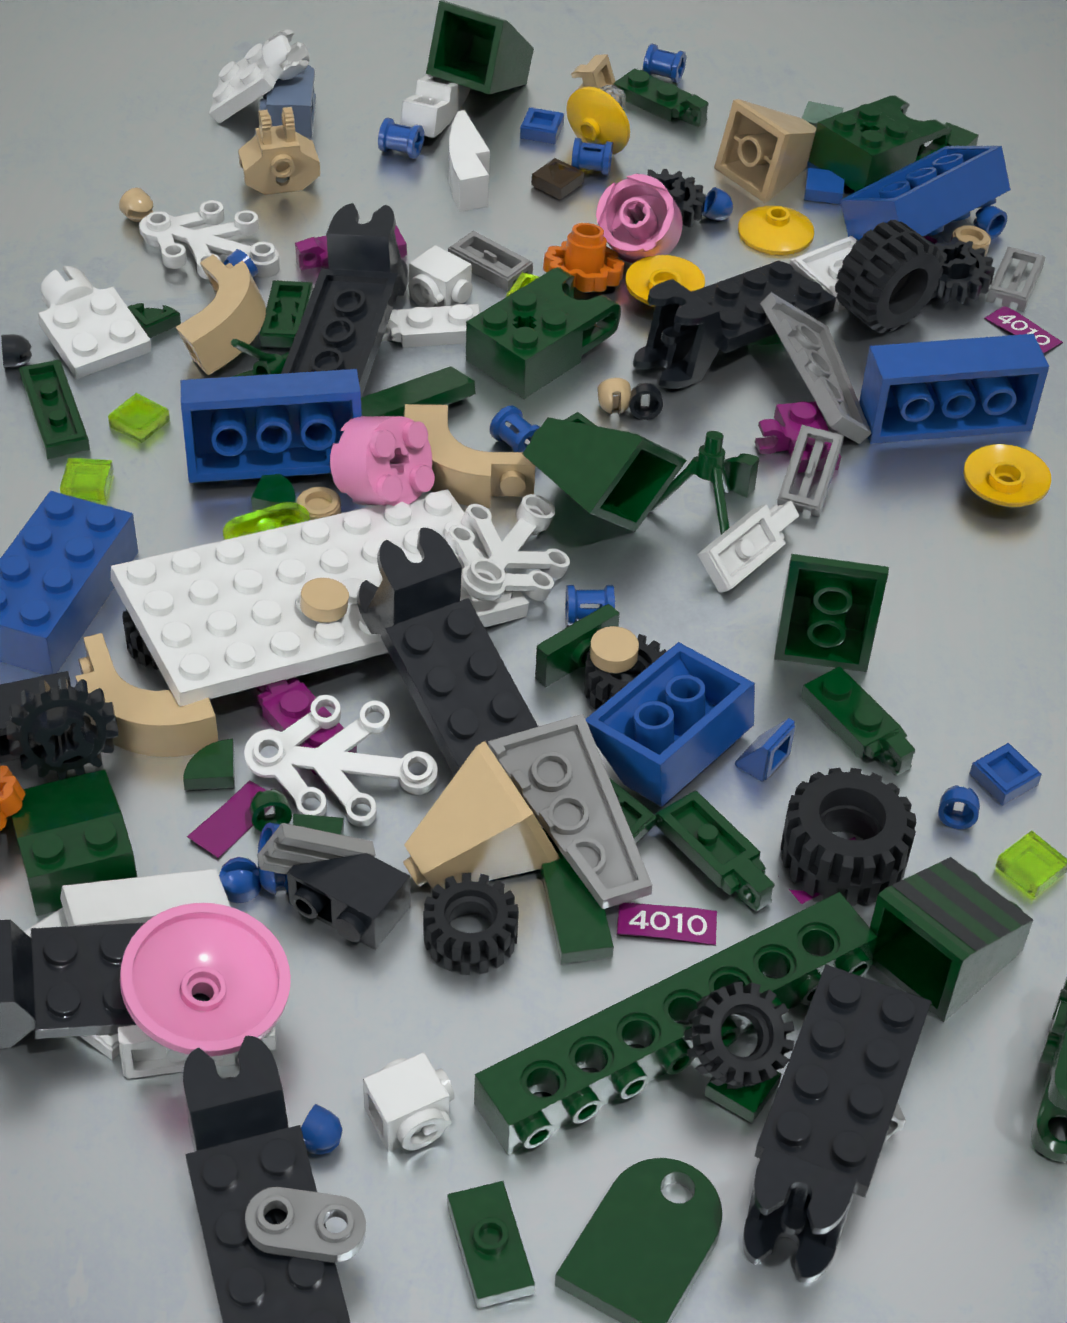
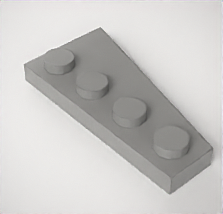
M771 292L760 304L823 413L828 428L833 433L844 435L861 444L871 434V431L828 326Z
M584 714L488 741L489 748L535 817L602 909L652 894L651 880Z

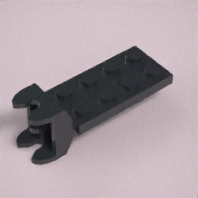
M354 203L340 208L331 220L326 233L329 269L321 268L281 374L357 369L362 397L397 296H404L409 282V271L407 264L401 259L394 233L396 220L392 208L384 205L373 213L368 223L360 224L358 223L360 219Z
M780 260L694 291H690L674 279H670L653 286L649 291L647 301L650 305H655L647 344L635 353L633 366L636 369L664 367L666 370L662 372L659 386L669 389L687 387L702 381L719 349L727 353L777 333L760 304L771 292L813 318L833 312L837 298L825 291L819 283L808 280L796 272L790 264Z
M423 527L420 528L417 539V549L422 557V561L419 563L409 561L400 547L389 540H385L377 553L378 568L383 580L379 587L368 580L362 582L357 592V604L370 633L382 634L381 639L455 776L475 747L485 741L488 745V741L538 727L469 598L460 601L462 566L455 553L438 532Z
M0 920V1049L11 1048L34 1029L35 1039L118 1034V1027L137 1025L127 1011L122 998L120 970L127 945L144 923L31 928L29 937L12 920ZM197 993L193 995V997L199 1001L210 1000V998L203 993Z
M827 964L825 965L756 1146L754 1157L760 1158L754 1178L752 1196L743 1231V1249L751 1263L756 1265L771 1255L776 1242L781 1238L787 1237L793 1239L798 1246L794 1264L800 1282H813L820 1278L829 1268L839 1244L854 1194L866 1198L929 1011L930 1000Z
M245 1036L238 1052L239 1074L235 1078L227 1077L223 1079L217 1073L215 1061L199 1047L194 1049L188 1055L184 1065L183 1085L189 1128L195 1152L185 1154L222 1323H351L335 1262L266 1253L255 1247L247 1235L245 1223L246 1209L251 1199L260 1191L271 1187H283L317 1192L301 1126H288L283 1088L271 1051L260 1039L254 1036ZM275 1208L269 1210L264 1218L270 1224H280L286 1219L287 1214L283 1210Z

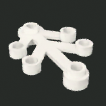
M210 200L200 205V212L173 217L165 212L156 211L143 218L139 224L140 234L145 238V241L151 246L160 247L163 265L167 268H180L187 262L185 247L182 244L175 243V240L188 244L197 262L198 275L204 279L208 278L200 262L213 255L209 250L226 255H231L236 249L243 251L258 269L256 277H271L280 270L279 253L271 243L258 242L248 246L224 239L237 235H252L259 230L258 215L250 210L236 213L234 222L220 224L224 221L223 204L219 201ZM203 224H206V225H215V226L205 227V228L196 229V230L190 229L191 227H195V226H199V225H203Z
M535 494L524 496L516 511L517 523L503 541H501L491 521V512L479 504H470L467 507L461 520L462 525H453L449 528L445 540L453 552L460 555L465 565L461 575V584L470 596L481 601L497 600L503 595L504 591H524L528 597L537 601H544L548 598L554 586L552 578L559 579L564 576L570 564L569 557L558 549H548L546 552L519 550L531 535H538L549 527L555 515V508L549 500ZM474 533L478 534L489 559L481 558L473 544L475 540ZM506 568L540 569L541 571L534 570L529 574L505 573L504 570Z
M321 695L312 702L311 712L283 732L266 729L255 733L247 741L244 749L248 768L257 776L263 778L275 777L295 801L298 814L324 816L327 810L325 794L316 787H308L294 767L314 769L345 807L349 822L357 827H366L374 822L377 815L376 802L369 794L359 793L344 773L398 779L403 790L412 795H423L431 791L436 785L438 777L437 763L426 752L413 751L406 754L403 758L348 752L370 735L381 734L388 728L390 712L388 707L380 701H369L364 704L360 711V718L319 747H301L299 745L319 729L332 728L340 721L341 708L338 700L330 695ZM323 706H329L335 710L334 714L327 718L320 717L317 711ZM372 712H379L384 716V719L379 723H370L367 721L366 716ZM266 746H274L278 749V753L271 758H265L260 754L261 750ZM414 763H421L426 766L427 771L422 775H414L408 769ZM308 798L318 799L321 803L313 811L304 809L302 804ZM357 804H366L370 807L371 811L366 816L360 817L355 815L352 809Z

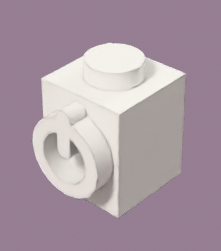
M436 245L432 246L409 263V296L420 307L426 308L465 303L471 297L473 288L471 283L472 264Z
M425 1052L409 1059L399 1058L384 1066L381 1071L363 1078L364 1108L388 1152L401 1146L406 1150L423 1148L439 1138L446 1127L452 1123L449 1118V1102L454 1100L451 1082L442 1068L434 1070Z

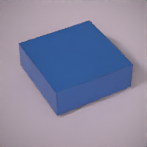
M530 107L520 127V139L556 144L564 125V113Z
M808 168L804 200L841 205L840 200L843 198L845 180L830 170Z
M1009 743L973 762L969 773L1002 806L1038 786L1042 776Z

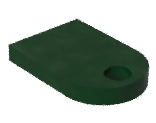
M647 1159L628 1167L613 1182L555 1275V1286L621 1323H671L714 1250L719 1238L722 1223V1204L714 1185L698 1169L675 1159ZM677 1183L687 1187L693 1197L684 1203H674L667 1200L661 1190L666 1185Z

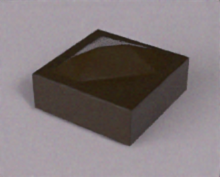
M554 158L532 174L531 185L561 200L584 183L585 172Z

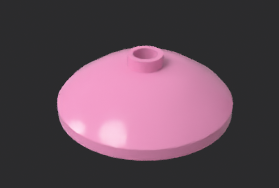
M191 903L165 910L152 917L137 930L123 955L120 970V989L124 1004L131 1018L154 1041L169 1049L188 1055L199 1047L209 1056H221L238 1052L245 1036H254L261 1040L272 1030L285 1009L290 991L291 975L288 960L281 944L273 933L260 921L243 911L226 905ZM197 993L206 994L210 998V1000L199 1001L195 999L193 995Z

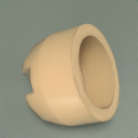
M141 188L129 189L120 199V211L135 223L141 222L143 218L153 212V201Z
M610 378L599 384L597 388L598 401L604 411L612 414V410H619V414L629 408L631 386L627 380Z

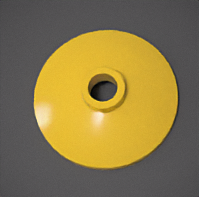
M586 86L577 89L569 97L566 108L567 117L573 132L578 138H582V141L585 143L605 145L607 141L613 142L612 155L619 153L626 147L630 139L629 121L623 108L611 95L599 88Z
M761 206L749 210L740 218L738 234L747 246L756 251L770 255H790L803 251L812 243L814 226L805 215L794 209L783 206Z
M653 255L634 262L626 272L625 283L633 297L650 305L647 299L649 291L653 286L674 279L688 290L694 291L705 287V277L695 264L686 259L671 255Z
M1007 444L984 446L972 452L964 465V479L969 488L979 497L997 505L1007 507L1028 506L1043 499L1050 489L1051 473L1048 466L1037 455L1021 447Z

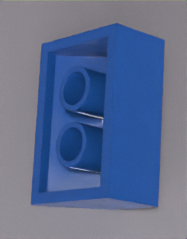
M678 642L587 717L586 721L596 746L623 785L662 807L754 726L755 683Z

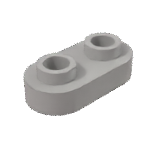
M271 1187L260 1191L251 1199L245 1214L246 1231L250 1241L255 1247L266 1253L326 1262H342L353 1257L361 1249L365 1240V1215L356 1202L344 1196ZM278 1208L283 1210L287 1217L280 1224H270L264 1218L266 1213L271 1209ZM332 1217H339L346 1222L347 1227L340 1233H331L325 1228L324 1224Z

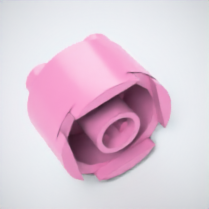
M633 174L626 176L627 179L617 184L614 182L607 187L598 202L596 218L598 225L604 230V237L612 250L619 253L618 257L633 264L644 257L670 254L680 239L683 224L681 211L663 183L648 175Z
M361 416L349 420L341 428L340 431H344L339 443H333L330 453V468L336 487L341 493H347L353 499L352 502L359 505L395 506L400 502L411 504L423 492H428L433 487L435 475L432 470V452L428 440V431L423 423L415 422L410 418L402 416Z

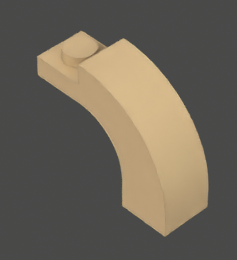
M214 254L201 261L200 264L216 294L215 298L202 311L175 327L191 358L208 376L232 361L242 352L231 345L232 339H238L247 344L254 340L264 323L266 315L264 299L244 261L239 262L235 266L231 263L224 265Z
M405 404L404 417L423 423L428 431V440L432 452V470L435 475V481L430 491L437 492L448 489L458 504L466 506L479 504L486 508H491V496L524 497L534 494L535 465L522 455L523 452H485L469 448L458 442L449 431L448 405Z
M99 633L83 637L87 657L78 659L81 675L75 676L76 683L81 679L86 680L88 693L101 688L104 692L105 702L113 703L119 732L118 736L113 738L114 745L147 756L178 757L196 754L205 746L219 741L216 716L209 697L179 707L171 690L153 691L130 685L116 672L103 634ZM85 712L84 715L90 717L91 724L96 725L93 718Z

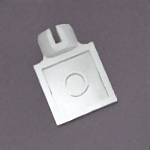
M291 30L279 31L267 39L263 45L258 43L253 46L245 58L239 62L231 61L222 68L218 75L220 79L217 88L212 95L214 99L209 112L218 124L272 90L278 79H292L307 68L310 56L305 44L296 42L292 46L289 45L295 32Z
M63 266L64 272L70 279L69 281L65 282L57 269L45 277L41 284V292L43 294L42 300L48 309L38 313L39 325L76 380L151 352L150 338L113 286L99 290L92 286L82 271L72 266Z

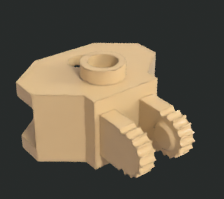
M292 107L282 108L281 119L283 125L272 126L268 110H260L258 112L259 128H255L256 135L238 150L239 164L243 168L245 185L264 195L305 189L320 176V161L313 141L295 131ZM277 177H279V178L289 177L287 181L282 182V183L276 181V178H277Z

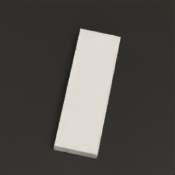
M217 869L62 886L60 896L69 926L146 923L152 917L165 910L191 903H215L231 907Z

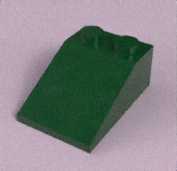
M791 554L778 619L774 659L832 668L840 666L842 669L867 672L889 567Z
M105 769L23 789L25 797L22 800V808L11 817L36 916L55 912L63 908L60 896L62 886L137 877L133 849L122 812Z

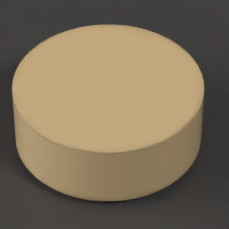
M969 225L960 226L953 231L952 238L957 237L959 241L965 243L971 241L973 242L972 248L974 250L984 248L986 250L985 256L987 255L991 238L986 231Z
M326 487L309 488L303 491L297 498V516L300 522L341 514L340 496L332 489Z
M331 578L312 579L305 583L301 589V611L305 616L314 621H337L347 612L349 592L337 580Z
M611 626L602 628L591 639V661L597 668L605 672H625L631 669L637 662L638 639L631 631L622 627Z

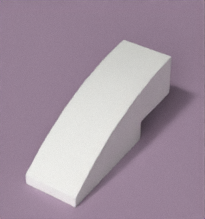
M429 74L418 79L415 95L403 100L400 125L413 127L416 124L422 125L424 136L434 138L453 120L471 88Z
M465 110L457 111L449 136V184L455 204L459 212L488 207L490 150Z

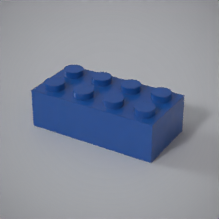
M945 146L841 199L840 203L848 237L853 236L859 241L867 231L873 230L878 224L882 222L887 223L890 220L902 221L921 236H931L942 232L944 225L950 222L967 219L971 216L970 211L995 204L998 196L1011 190L1002 146Z
M1021 334L869 346L859 404L871 431V434L868 436L870 444L1032 431L1049 370V364L1035 335Z
M357 369L180 380L181 411L189 483L261 478L262 475L273 474L296 476L331 473L330 453L333 443H339L344 431H340L341 428L349 420L362 416L361 391Z
M50 491L0 558V662L43 675L55 674L60 670L115 588L111 581V566L133 561L138 554L133 513Z

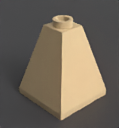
M740 99L733 100L714 168L766 203L807 168L817 127L799 117Z
M484 741L475 747L404 844L411 856L404 860L403 863L418 887L428 882L432 889L437 884L445 889V879L454 876L457 883L462 882V873H471V881L478 882L480 874L488 875L490 881L539 870L542 864L560 859L534 813Z

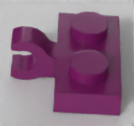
M816 401L776 404L774 419L759 421L758 426L762 436L765 437L755 438V444L759 453L768 455L788 450L791 457L802 425L829 431ZM808 438L797 473L806 472L816 439ZM825 442L816 472L823 471L832 443ZM840 454L836 463L835 470L839 469L841 461Z

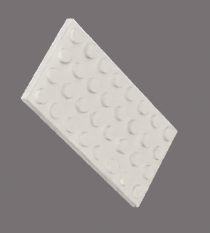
M446 489L421 495L411 504L400 502L395 506H371L112 565L111 581L179 707L208 697L212 699L389 653L381 639L382 634L370 633L357 604V592L362 582L368 580L379 587L383 580L377 563V553L381 544L385 540H389L404 551L409 561L419 563L422 561V557L417 549L420 528L433 529L445 539L451 526L462 525L461 520L464 511L449 490ZM474 533L475 540L473 544L481 558L489 559L478 534ZM455 554L463 571L465 565L460 555ZM315 578H331L341 582L349 592L346 614L341 619L333 622H318L305 616L300 608L301 589L304 584ZM461 584L460 601L469 598L484 627L527 617L529 602L521 591H504L503 595L497 600L481 601L470 596Z

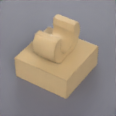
M608 54L595 55L587 65H579L571 73L572 78H582L583 84L579 88L586 86L596 87L607 92L609 95L613 92L615 78Z

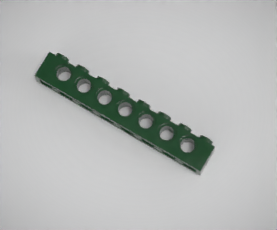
M838 892L476 1073L474 1105L507 1155L523 1147L527 1149L535 1148L544 1143L554 1131L569 1123H583L592 1118L602 1106L620 1097L628 1099L637 1095L646 1087L648 1082L666 1073L673 1075L686 1069L695 1059H689L686 1051L694 1047L693 1040H685V1030L691 1028L693 1023L683 1025L675 1021L688 1022L687 1018L690 1012L698 1009L695 1004L701 998L732 983L742 982L743 986L752 982L761 985L760 993L770 989L777 995L772 1001L775 1006L784 1003L789 1010L801 1003L805 1005L811 1004L825 965L827 964L861 977L864 976L872 965L878 937L844 896ZM767 976H773V977H776V978H778V979L769 978V977H767ZM736 1014L726 1018L721 1029L722 1041L726 1048L733 1044L739 1035L754 1028L749 1019ZM639 1044L644 1046L645 1048H633L629 1045ZM595 1068L599 1070V1072L590 1073L585 1072L582 1069ZM542 1091L548 1092L552 1096L538 1097L533 1093Z

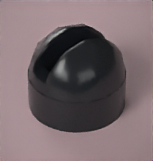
M1 335L4 368L25 366L32 357L30 342L21 335Z
M639 383L636 385L630 395L629 407L631 413L641 420H650L657 417L663 408L660 390L651 383ZM649 394L648 406H641L642 395Z

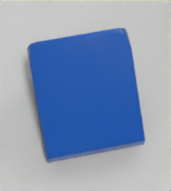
M788 718L761 734L735 761V765L761 782L767 780L791 753L795 721Z

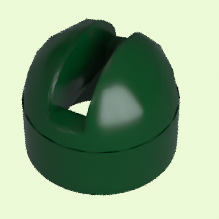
M271 789L263 792L259 791L252 797L249 813L255 829L262 832L267 823H290L292 811L288 799L282 792ZM273 806L274 814L265 815L264 808Z

